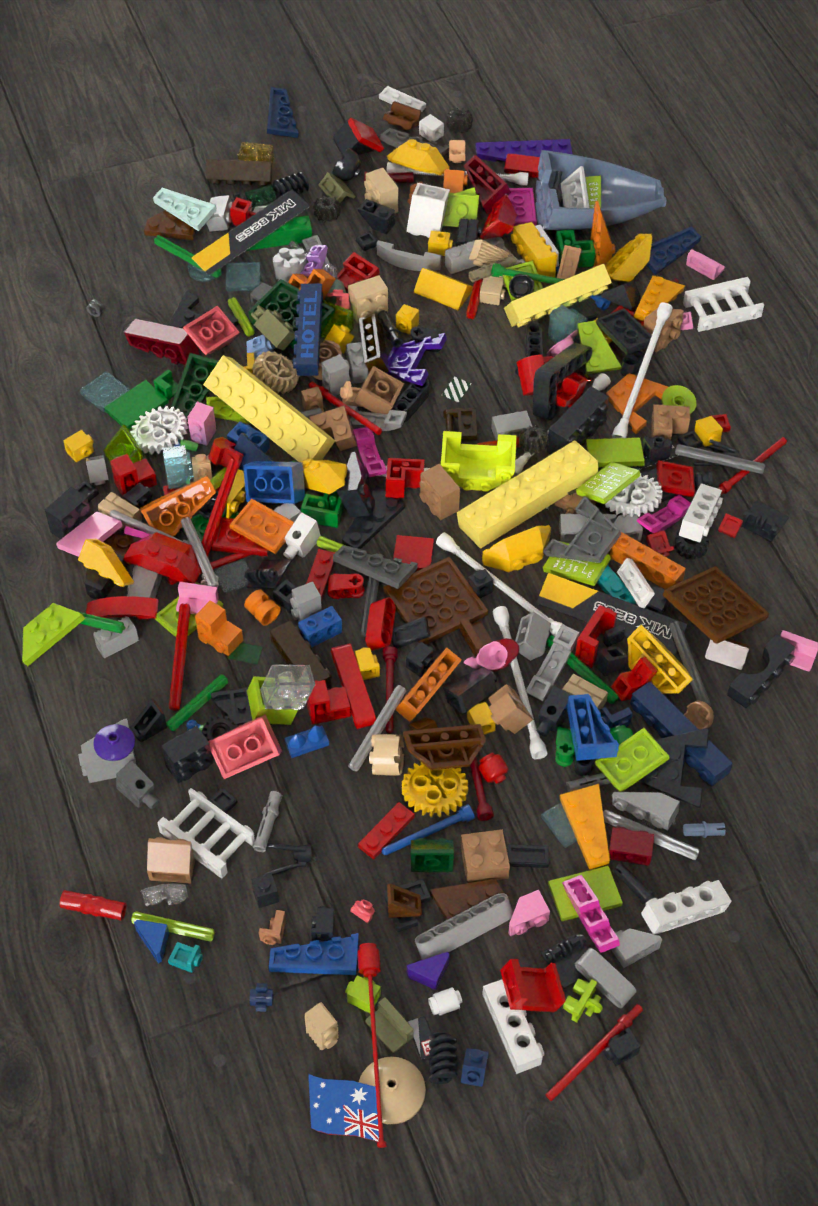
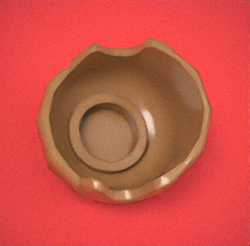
M697 700L687 705L688 709L684 715L699 730L708 729L712 725L714 718L713 710L706 702Z

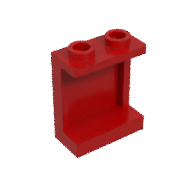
M599 605L577 640L575 656L590 668L594 666L599 644L597 638L601 633L604 634L606 630L615 627L617 617L616 612Z
M510 959L500 970L511 1010L556 1012L566 1001L555 963H550L544 969L520 967L518 959Z

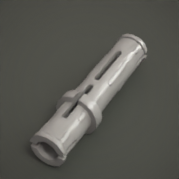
M277 791L270 792L266 807L262 811L263 818L253 845L254 850L259 852L266 851L275 818L279 815L278 809L283 795Z

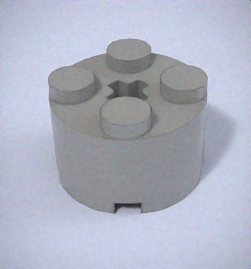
M281 248L279 250V253L273 257L276 280L282 279L288 283L292 274H300L307 264L306 254L303 249Z

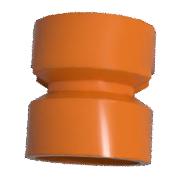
M256 590L251 593L244 604V607L252 615H255V618L263 626L271 624L281 611L280 607L273 600H270V597L262 590Z

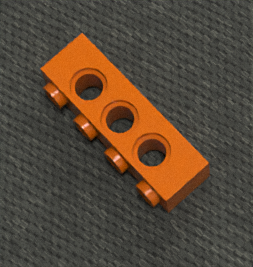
M622 532L610 549L611 559L621 565L626 558L632 559L644 578L663 589L676 585L684 579L686 568Z
M446 647L395 710L410 722L461 662V659Z

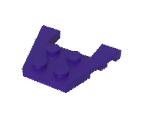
M445 333L439 334L437 338L432 339L430 336L424 338L422 342L416 343L414 340L403 343L399 348L393 347L387 358L389 371L385 373L394 378L422 386L429 374L426 369H416L426 349L443 348L447 340Z

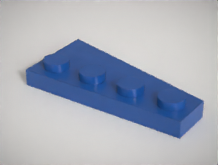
M359 933L351 934V937L341 938L340 936L331 938L332 940L319 942V940L310 941V944L301 946L293 944L271 948L269 972L356 975Z

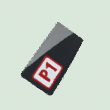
M423 1016L408 1021L409 1025L414 1029V1039L421 1059L430 1057L429 1051L431 1049L429 1048V1042L431 1040L429 1035L431 1031L426 1018Z

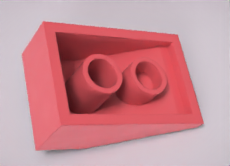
M218 306L183 327L205 355L227 346L240 333Z
M266 714L208 741L211 753L223 779L274 758L282 752Z

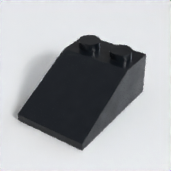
M352 452L347 463V474L344 479L345 485L337 489V493L350 517L370 516L375 507V499L369 478L356 452Z

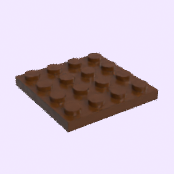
M450 557L413 573L399 589L390 585L384 586V593L394 601L396 610L405 623L422 617L427 618L431 636L418 641L419 643L423 642L425 645L460 629V620L468 618L469 622L472 623L488 615L487 608Z
M716 566L673 585L663 592V596L715 644L766 620L769 616V613Z

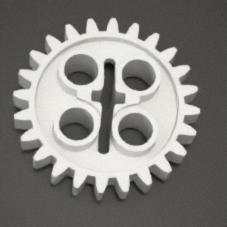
M160 406L157 411L153 408L151 413L145 412L146 416H139L141 420H136V425L132 426L133 431H130L132 435L131 440L135 448H138L139 451L143 450L145 454L148 451L151 455L154 451H157L159 454L161 450L167 452L168 447L173 449V444L178 445V440L184 439L183 435L187 434L188 422L183 412H180L179 409L175 410L174 407L169 409L168 406L162 409Z
M648 475L640 476L609 500L605 507H610V512L616 510V515L623 513L624 517L627 514L633 517L634 514H637L640 517L642 512L646 514L648 510L653 512L654 508H658L662 499L661 486H659L658 481L654 482V478L648 479Z

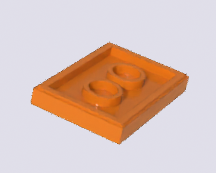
M251 499L232 521L230 529L276 554L286 542L285 536L294 522Z

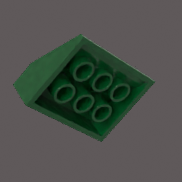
M280 279L248 311L251 325L254 326L256 323L251 313H254L258 309L257 306L260 305L265 310H276L282 315L281 319L284 322L287 321L294 327V332L298 331V328H296V317H299L297 315V304H300V301H298L297 293L301 290ZM325 303L322 306L321 333L335 312L334 308ZM295 338L288 345L292 349H294V344H297Z

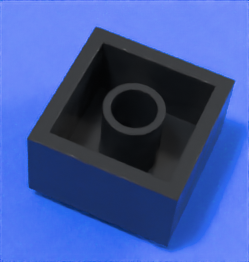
M73 487L66 490L44 509L50 532L59 539L65 537L91 516L88 498Z
M198 726L161 745L165 765L177 783L190 779L197 772L204 771L213 764L210 743Z

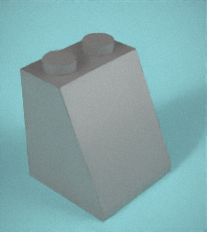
M123 719L116 723L129 728L127 719ZM94 738L82 744V753L78 754L83 776L88 777L89 783L116 778V773L131 760L136 764L134 749L122 760L107 761L100 758L94 749Z

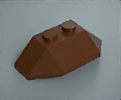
M481 724L403 732L408 751L430 770L469 767L486 742Z

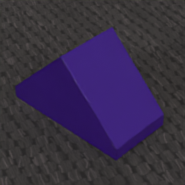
M445 952L407 965L408 978L437 990L449 965V953Z

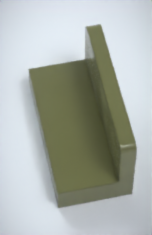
M327 172L319 183V187L335 205L339 206L346 196L353 199L356 197L342 180Z
M386 997L379 1001L378 1010L375 1011L376 1035L392 1053H395L414 1038V1029ZM369 1016V1017L366 1019V1024H367L370 1028H371V1016Z

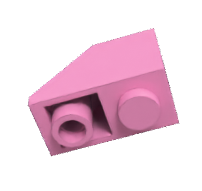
M539 890L519 898L509 923L508 933L510 936L515 934L521 935L534 926H543L549 920L550 910Z

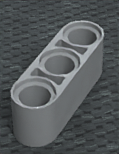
M589 948L576 961L575 967L589 981L591 979L597 981L595 987L618 1008H623L636 993L635 987L593 948Z

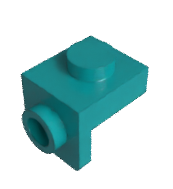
M177 942L168 959V963L193 973L195 967H199L203 958L200 946L195 945L193 948Z

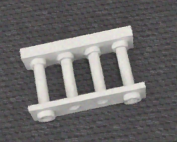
M748 277L685 291L683 300L685 308L694 306L700 316L698 332L762 317L764 304L754 305L748 295L750 286ZM741 295L747 307L738 308L732 297ZM726 299L731 310L723 312L717 300ZM710 303L716 314L707 316L701 304Z
M190 788L188 792L191 802L174 820L168 821L162 817L158 821L159 831L169 840L185 839L191 841L194 858L222 879L227 874L226 860L244 841L253 846L255 843L254 832L250 827L241 825L208 801L202 792H196ZM197 807H200L206 814L189 832L186 831L184 833L179 829V825ZM215 818L222 825L204 844L196 842L195 836ZM229 829L238 835L220 855L215 856L211 853L210 849Z

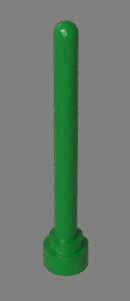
M493 263L491 269L492 277L503 275L514 277L518 274H526L534 281L550 284L565 280L506 269L498 263Z

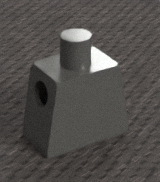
M132 760L116 773V788L137 807L140 808L146 804L150 809H153L159 804L160 800L154 795V783Z

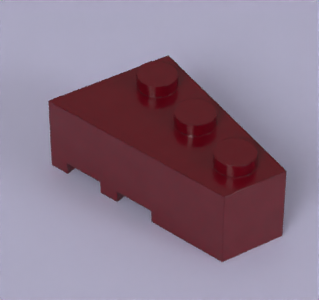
M476 155L464 165L477 195H479L482 206L488 215L492 211L493 204L505 194L508 196L511 191L507 183Z

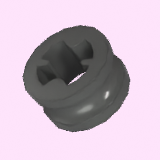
M91 300L86 309L92 316L98 317L103 312L104 306L98 300Z

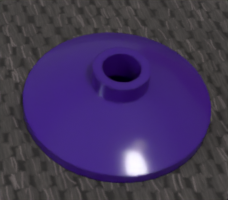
M112 724L102 728L96 734L93 745L95 752L100 758L107 761H118L126 758L133 751L135 737L128 727Z

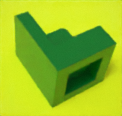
M168 369L154 380V386L168 400L175 396L179 384L173 380L172 371Z

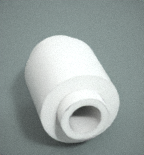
M453 987L432 995L433 997L428 998L433 1015H443L460 1009L459 1004L462 1003L459 991H455Z

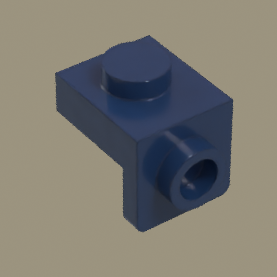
M606 707L601 709V718L605 725H608L609 729L625 725L627 728L631 724L633 713L629 707L613 715L609 713Z
M466 1049L461 1083L483 1086L489 1052L479 1049Z

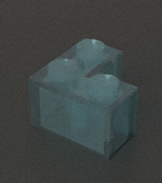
M561 305L550 313L548 338L558 343L575 330H578L577 324L587 322L588 318L574 308L569 310L564 305Z
M185 445L163 448L168 488H180L190 484V479H193L190 452L185 451Z

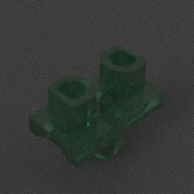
M272 185L245 192L247 201L252 202V208L276 200V194Z

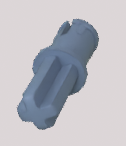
M705 821L701 824H684L683 834L684 836H703V838L707 836H725V830H717L725 828V824L706 823Z

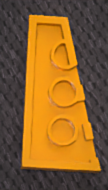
M652 276L635 311L634 318L644 321L646 316L658 309L660 303L669 304L672 300L674 301L677 295L684 291L685 285L663 279L662 277Z
M599 784L561 794L560 801L589 870L609 864L610 858Z

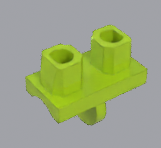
M581 979L577 980L573 987V992L581 996L580 1000L578 1001L568 996L563 1005V1009L572 1014L571 1020L578 1022L585 1008H588L585 1014L590 1017L593 1012L600 1013L603 1007L599 1003L601 997L595 995L592 999L596 991L597 981L591 979L590 983Z

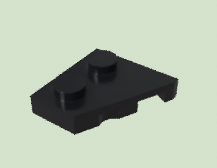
M248 688L211 693L212 701L224 716H229V720L233 719L234 724H237L238 727L252 721L247 695Z

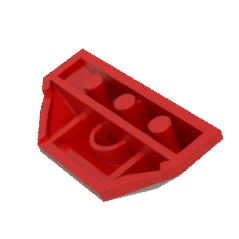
M506 194L493 204L492 211L487 217L480 236L482 240L502 237L505 233L509 234L514 229L513 226L516 223L517 213Z
M158 532L132 543L123 558L126 562L179 582L195 584L201 574V568L192 545Z

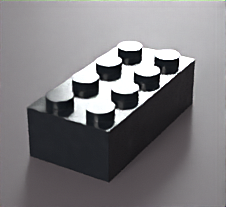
M591 386L549 428L546 452L551 455L574 440L583 446L589 436L592 437L600 425L603 426L607 420L606 413L609 408V396Z

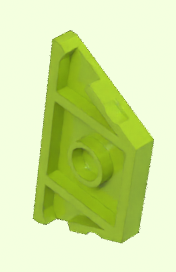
M52 603L23 627V663L29 666L86 618L79 612Z

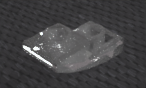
M162 884L141 890L145 906L156 905L163 899L167 900L168 905L179 904L189 898L187 888L183 884Z

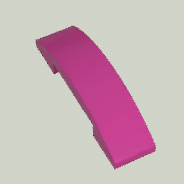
M367 427L353 429L358 453L368 477L386 474L387 470L375 445L373 432Z
M678 495L669 500L666 507L652 515L646 513L639 517L637 522L652 533L663 531L679 521L687 513L691 503L681 495Z

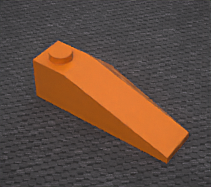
M595 201L590 239L593 240L595 248L593 268L602 264L606 265L612 258V254H615V245L611 242L598 201Z
M204 476L150 502L140 509L149 526L174 536L183 527L181 523L182 518L190 517L191 519L216 491L208 476Z

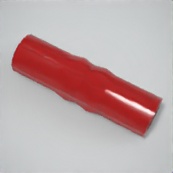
M66 890L62 892L59 903L60 908L117 920H123L127 910V904L124 902Z

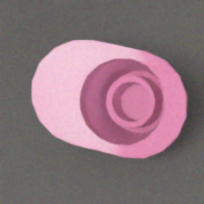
M575 330L564 340L555 344L547 352V356L555 357L572 345L578 330Z

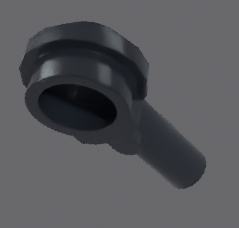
M556 171L554 186L551 188L556 189L559 203L563 199L562 191L560 190L562 171Z

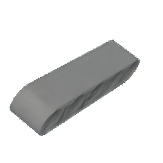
M496 894L418 935L415 938V943L421 959L424 960L450 952L510 920L513 916V910L507 894Z

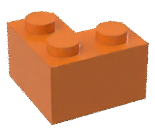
M445 169L443 188L450 189L449 193L461 192L465 186H468V175H466L465 171Z
M313 269L308 278L304 274H292L288 283L300 290L301 284H322L324 300L336 279L324 269Z
M211 600L195 615L199 639L203 643L213 646L219 653L229 656L242 643V629L227 621L225 609Z

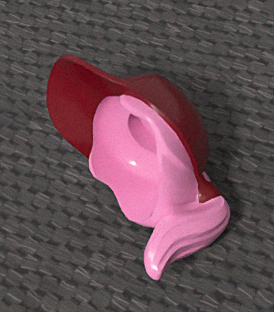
M513 639L496 640L484 645L476 658H467L464 664L472 667V669L485 667L490 671H498L511 664L517 657L520 647Z

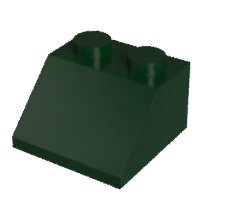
M418 838L411 840V872H453V840L445 838L437 840Z

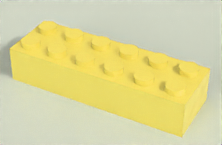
M602 264L514 300L504 310L511 326L517 325L519 328L528 324L531 319L533 321L541 319L547 312L550 315L557 312L562 306L565 309L572 306L577 300L582 302L592 295H599L607 290V286L612 282L605 265Z

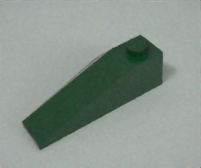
M192 353L189 354L171 405L175 410L179 409L180 412H183L186 420L196 403H200L210 391L203 384L219 362L218 360Z

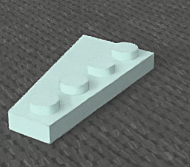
M161 188L153 197L155 204L197 231L217 211L214 204L165 188Z

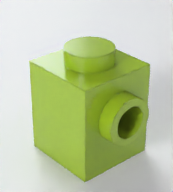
M357 975L354 982L350 981L346 988L347 1002L370 1013L368 978H362ZM373 981L375 1007L381 996V987Z

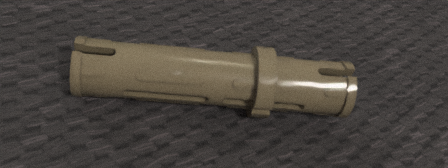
M510 255L493 263L501 264V266L507 268L516 265L517 261L514 255ZM493 263L484 264L481 268L470 271L469 279L471 282L482 278H489Z

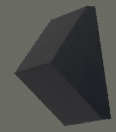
M155 699L150 700L130 726L140 742L167 729L164 712Z

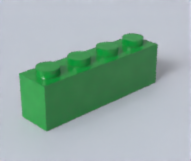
M309 216L294 217L247 249V251L302 243V240L312 237Z

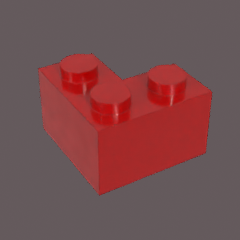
M125 454L110 461L115 485L122 496L138 483L148 488L157 485L156 474L146 458L132 463L129 456Z
M388 458L386 497L404 498L405 487L420 488L421 473L424 472L425 460Z
M325 680L312 681L305 684L307 708L312 725L351 717L350 704L345 687H334L327 690Z

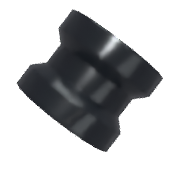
M706 472L705 474L695 473L696 490L699 489L701 484L712 487L713 478L711 472Z

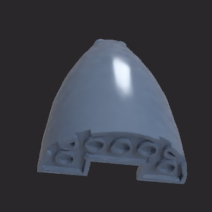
M541 150L538 165V178L540 181H536L537 202L535 206L537 223L544 230L592 229L594 208H565L563 206V199L560 203L558 202L556 189H551L554 186L556 171H562V183L580 166L584 168L585 177L601 175V211L606 226L619 224L666 206L664 188L658 179L598 159Z

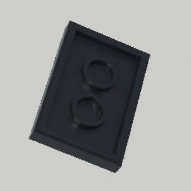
M625 308L596 320V324L626 355L648 347L652 335Z

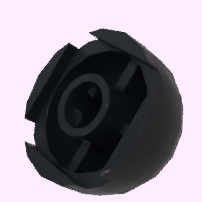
M349 147L343 153L346 156L338 160L332 171V174L342 181L351 180L353 177L357 178L362 171L360 169L361 158Z

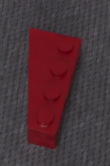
M134 319L124 331L130 346L147 353L152 351L159 358L167 357L172 359L171 363L176 365L178 363L186 365L190 353L200 355L196 343L182 328Z

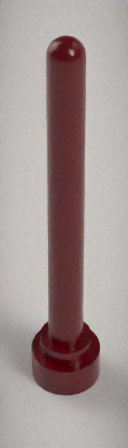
M385 647L382 650V658L386 662V703L394 691V663L398 659V649L395 647ZM394 713L385 726V731L388 734L393 732Z
M475 757L470 768L479 803L476 813L478 820L487 821L494 817L492 806L486 801L478 762Z

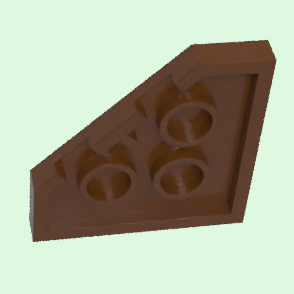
M166 210L147 219L144 234L147 236L157 237V235L165 238L194 240L196 229Z

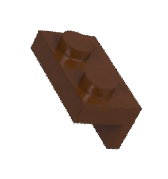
M394 101L392 102L391 110L384 113L383 120L388 121L391 125H400L405 130H411L419 125L421 110Z

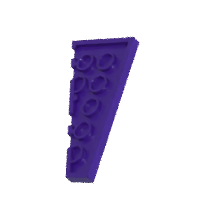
M570 139L481 142L475 145L477 157L494 162L497 160L506 161L507 154L540 157L541 150L572 154Z

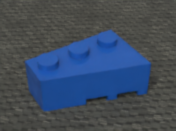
M570 695L568 697L567 712L576 761L617 757L619 744L611 735L608 725H605L602 720L601 713L590 695Z

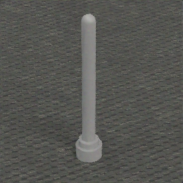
M116 510L110 511L111 517L150 535L158 532L179 540ZM189 540L182 541L184 543L190 544Z

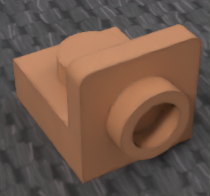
M276 910L275 918L272 917L270 920L269 929H259L260 941L269 945L282 943L286 925L285 911Z

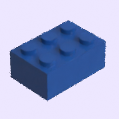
M253 461L243 465L246 502L254 499L257 502L295 504L304 500L303 462Z

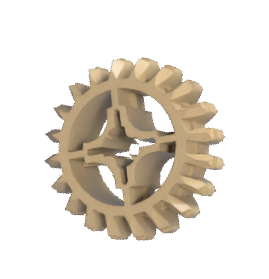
M270 351L263 352L256 358L253 364L252 374L277 394L279 392L282 394L285 392L289 393L295 388L299 380L297 370L293 369V361L288 360L287 356L284 357L281 353L277 354L275 351L273 353Z

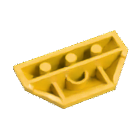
M409 139L387 156V159L392 163L426 173H435L441 176L444 174L445 169L449 170L448 164L436 147H432L427 143H419L414 139Z
M638 234L635 236V239L625 244L607 262L605 267L611 280L631 282L650 260L651 234Z
M306 459L302 461L305 488L331 494L345 485L344 479L348 468L346 464L330 460Z
M550 525L533 527L505 538L490 549L484 550L482 555L483 565L511 572L520 570L531 563L539 562L543 558V551L550 540Z
M640 625L627 638L629 668L632 670L640 658L647 657L658 671L651 682L662 694L680 693L693 680L687 669L643 625Z

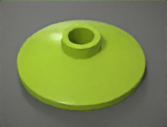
M673 385L668 387L662 395L663 405L690 407V414L696 408V398L686 387Z

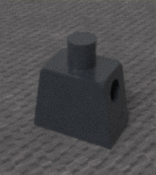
M556 686L553 687L538 714L540 725L536 730L537 733L544 737L548 735L550 730L557 733L558 727H561L568 717L567 704L570 693Z

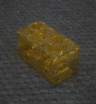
M241 143L238 160L273 163V145Z

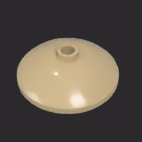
M385 1057L378 1059L382 1123H403L415 1116L423 1105L426 1092L424 1078L414 1064L403 1058ZM374 1062L364 1070L359 1083L375 1086ZM394 1082L396 1085L391 1088L387 1084Z

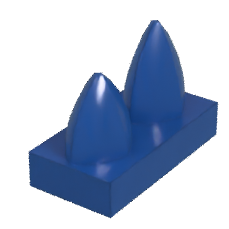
M314 725L309 730L284 738L291 758L329 746V740L322 725Z

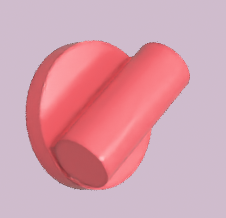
M361 900L355 902L350 912L369 923L375 910L369 901Z

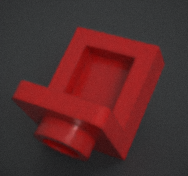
M665 530L646 536L649 548L665 557L670 556V552L675 550L674 546L670 547Z

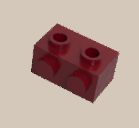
M613 827L610 838L609 858L611 860L650 866L654 834L643 830L633 831L625 827Z

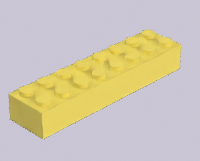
M223 355L203 384L298 462L306 459L323 460L336 441L233 358Z
M574 440L458 511L459 528L481 549L568 495V492L580 487L598 473V460Z

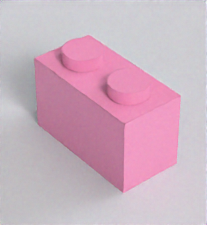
M199 402L196 403L188 415L191 441L208 445L216 432L214 407Z

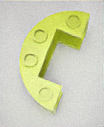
M443 431L441 466L459 487H462L464 490H482L487 492L506 483L514 475L516 435L498 434L497 446L461 444L462 432Z

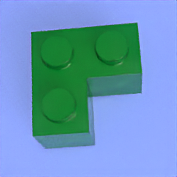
M574 230L557 231L555 246L559 252V263H561L564 246L567 245L582 249L577 268L594 266L595 248L593 240L576 241Z
M337 490L331 494L325 493L324 497L305 494L301 512L316 520L318 525L338 528L345 506Z

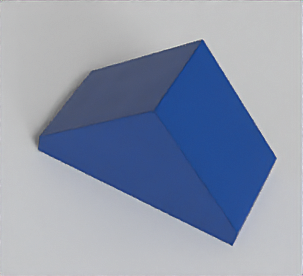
M143 920L134 921L136 932L159 964L163 960L169 937L167 924Z

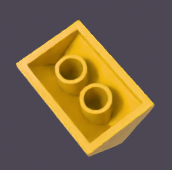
M422 268L414 293L459 311L472 293L473 286L431 269Z

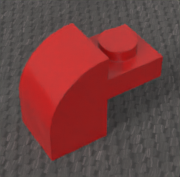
M236 197L230 208V217L236 227L256 214L252 212V202Z
M575 372L565 378L561 388L557 390L556 404L561 407L567 406L570 408L581 397L588 379Z
M220 437L214 439L208 458L213 464H221L227 468L231 459L237 460L241 464L243 454L234 450L235 443Z
M647 657L640 658L632 671L620 673L611 687L622 701L629 700L632 697V693L648 682H651L658 671Z

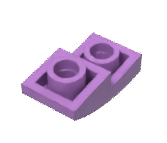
M315 245L310 249L306 256L309 263L305 265L300 274H304L308 278L313 269H322L328 249L326 245Z

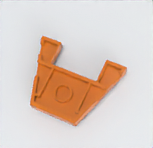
M630 373L606 392V395L609 396V402L622 416L637 378L636 375ZM643 379L629 418V424L635 434L643 429L647 423L644 418L635 412L655 395L662 399V395L668 386Z

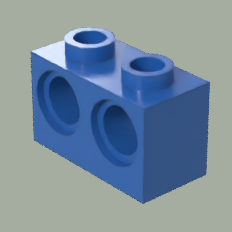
M240 421L227 434V439L236 444L240 434L245 433L264 453L270 449L269 437Z
M330 606L299 621L298 627L302 638L308 640L312 648L342 633V619L333 606Z

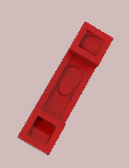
M136 596L102 598L87 603L86 613L103 618L136 616L138 619L157 618L159 600Z

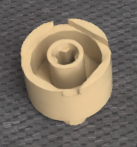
M372 735L371 743L374 751L370 752L369 762L372 764V774L401 775L404 765V754H402L404 742L402 735Z

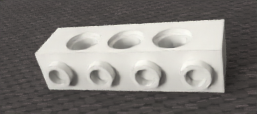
M704 484L700 485L682 521L679 536L701 542L703 536L707 537L723 501V498L720 497L722 490Z
M719 880L714 882L706 881L698 887H688L676 894L672 892L661 899H650L646 902V906L641 914L652 934L656 935L723 913L731 903V900Z
M502 979L483 986L482 995L516 1074L541 1065L544 1051L542 1045L536 1043L534 1038L535 1030L532 1023H528L525 1018L527 1016L526 1010H511L510 1007L505 1008L500 1005L502 1002H508ZM515 1021L519 1026L511 1027L509 1023ZM524 1041L528 1046L520 1047L517 1043Z

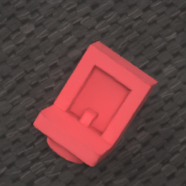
M333 290L332 293H327V297L336 298V315H346L349 313L351 307L349 293H343V290Z

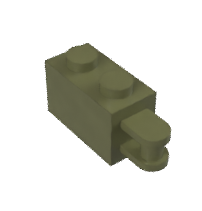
M258 305V309L251 313V316L256 320L254 326L276 348L284 351L295 338L294 327L287 321L284 322L281 319L282 315L276 310H265Z

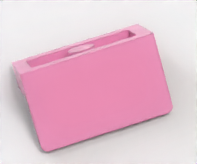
M694 250L688 253L686 265L710 279L715 280L724 271L725 267L707 256Z
M179 582V599L176 611L179 612V607L182 603L190 605L191 614H197L209 600L217 604L219 599L217 587Z
M783 630L780 637L796 647L794 651L795 659L790 665L810 671L818 652V642Z

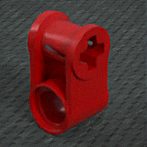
M360 574L330 575L328 579V596L333 599L362 597L365 593L363 577Z

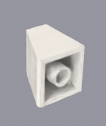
M417 183L412 195L407 232L416 236L424 235L428 238L431 231L441 232L450 189Z

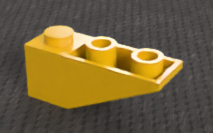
M239 469L225 505L226 518L228 519L233 513H236L240 503L246 499L244 471Z
M97 538L85 540L78 560L84 563L86 568L98 571L100 576L114 580V584L121 587L134 583L111 546Z

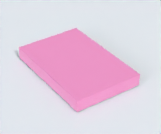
M95 512L56 544L58 549L79 557L86 539L97 538L104 542L123 525L121 520Z

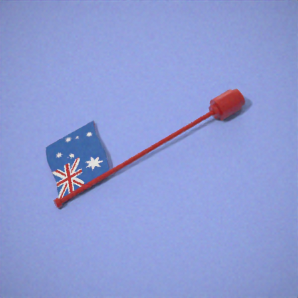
M364 943L359 946L357 951L358 969L360 974L368 978L375 1086L355 1081L323 1079L309 1074L311 1128L329 1135L357 1136L376 1141L378 1148L386 1147V1141L383 1139L372 977H375L381 971L380 954L376 944Z

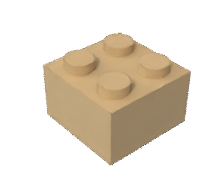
M380 168L366 173V181H364L366 188L365 199L394 209L395 213H397L398 187L385 169Z
M380 275L348 285L351 305L350 312L357 323H359L360 318L374 312L376 316L382 310L388 312V288Z

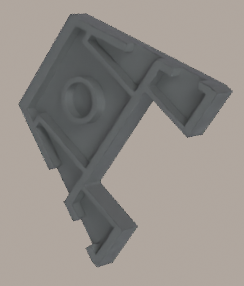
M584 496L575 510L576 513L589 519L569 545L552 539L543 551L546 556L601 563L621 536L620 530Z

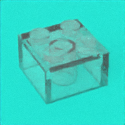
M272 665L260 689L265 709H303L315 686L310 665Z

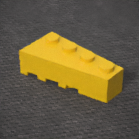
M530 222L513 226L511 240L513 244H516L518 254L522 256L525 262L533 260L539 275L555 277L557 254L556 252H551L552 247L546 245L545 238L540 237V232L535 225Z

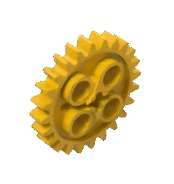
M422 762L420 766L414 763V769L408 768V774H404V780H402L404 801H408V807L414 806V812L422 810L423 816L427 812H430V817H433L434 813L441 817V812L449 815L450 809L456 812L457 806L462 807V801H466V794H468V780H465L466 774L461 773V768L430 770Z

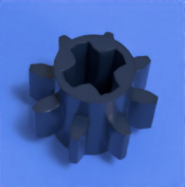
M257 983L256 989L250 990V1006H255L256 1011L266 1012L267 1006H273V989H268L267 984Z

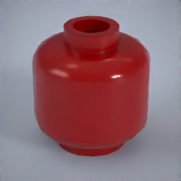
M490 753L480 760L481 764L478 769L487 783L495 782L499 784L506 779L505 774H507L509 768L501 755Z

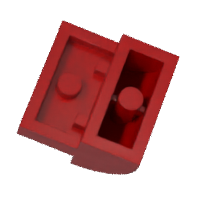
M353 252L343 263L344 268L337 274L336 279L342 281L345 290L348 291V285L378 276L380 271L378 267Z
M534 355L516 362L523 396L533 395L536 370L551 360L553 356L542 357V355Z

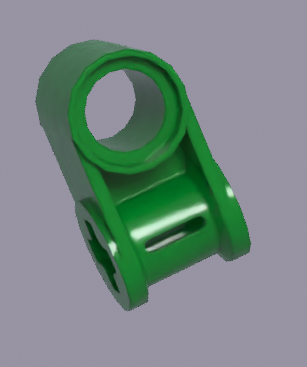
M558 727L555 760L558 765L567 767L573 763L574 759L571 728Z

